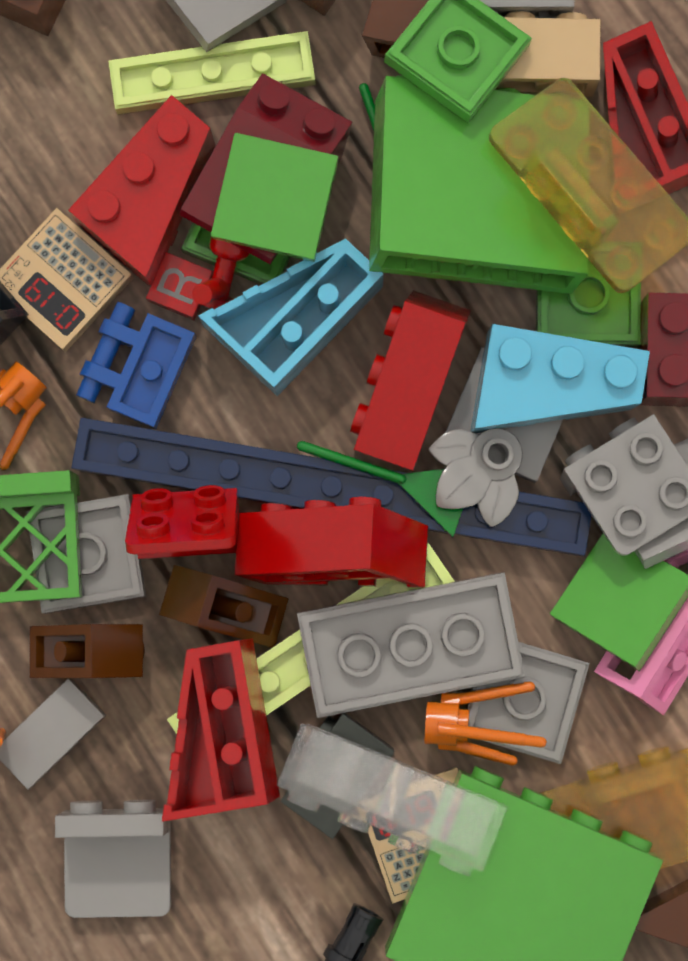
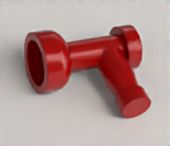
M211 237L210 250L217 256L212 279L196 285L192 291V296L196 303L216 309L233 300L229 296L237 261L246 259L250 253L229 242L212 239Z

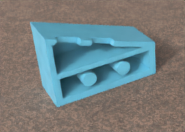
M345 238L318 252L315 262L303 260L288 268L287 272L260 286L255 285L242 292L243 295L216 309L211 308L198 315L208 332L278 396L381 290L384 274L382 272L369 271V260Z
M492 324L486 334L470 432L481 433L489 429L520 427L536 423L631 410L642 403L650 351Z

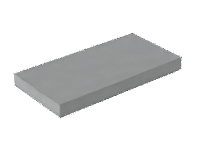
M504 572L297 612L317 718L525 677Z

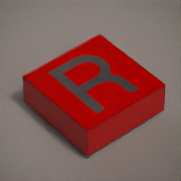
M165 252L146 300L195 321L201 305L193 299L192 291L196 285L212 279L213 271Z

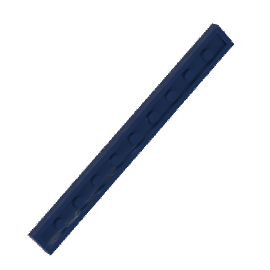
M80 418L71 467L75 471L193 491L206 485H217L224 489L237 488L238 498L284 504L299 509H304V502L309 500H324L333 502L336 506L349 505V499L352 497H372L381 500V507L428 525V531L448 534L398 483L323 458ZM395 471L401 474H407L406 472ZM519 492L516 505L510 514L501 523L493 527L488 526L484 521L477 504L463 508L454 535L583 557L586 554L592 515L584 502Z

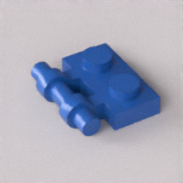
M117 302L110 319L104 318L98 333L102 337L91 362L85 360L79 375L84 378L76 396L95 403L101 387H109L114 390L107 404L109 410L157 429L197 336L190 330L147 313L140 332L128 327L135 309ZM120 344L132 347V350L121 374L110 370V367Z

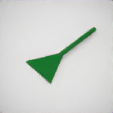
M305 441L297 443L299 451L398 483L452 538L454 537L463 508L444 509L436 505L437 483L444 469L401 474Z

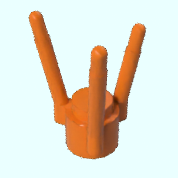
M17 361L7 371L4 369L0 371V408L4 406L14 415H17L23 408L25 413L0 461L1 470L9 468L35 417L46 406L39 397L47 387Z
M524 682L463 693H441V703L427 702L424 743L438 744V750L458 751L493 762H500L510 766L516 765L518 762L516 756L467 742L468 738L540 748L546 746V739L523 733L469 726V710L459 709V705L532 692L535 690V684L533 682Z

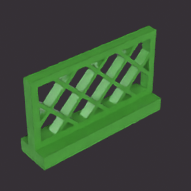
M66 470L0 475V510H6L19 522L0 544V557L2 556L22 574L7 592H0V603L82 598L77 506L80 486L79 475ZM64 505L65 527L51 542L31 522L45 507ZM32 508L25 517L15 510ZM25 529L30 531L46 546L45 550L28 569L6 551ZM65 538L67 555L58 548ZM52 553L67 564V588L48 589L34 576V573ZM28 580L38 588V590L19 591Z

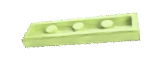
M308 31L223 43L208 52L203 47L108 61L117 115L158 109L171 95L183 105L246 96L262 73L291 89L316 85Z

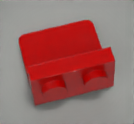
M206 485L197 488L195 491L171 492L167 489L156 488L147 490L142 494H133L125 538L126 551L129 554H138V559L236 553L239 523L237 488L224 489L217 485Z

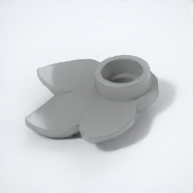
M496 428L486 430L478 435L464 429H455L441 435L430 446L429 451L432 456L446 466L437 483V507L460 509L477 504L482 518L490 527L501 523L510 514L519 496V489L514 474L519 469L523 457L521 444L511 432ZM492 445H500L504 448L506 458L503 463L495 464L489 459L488 450Z

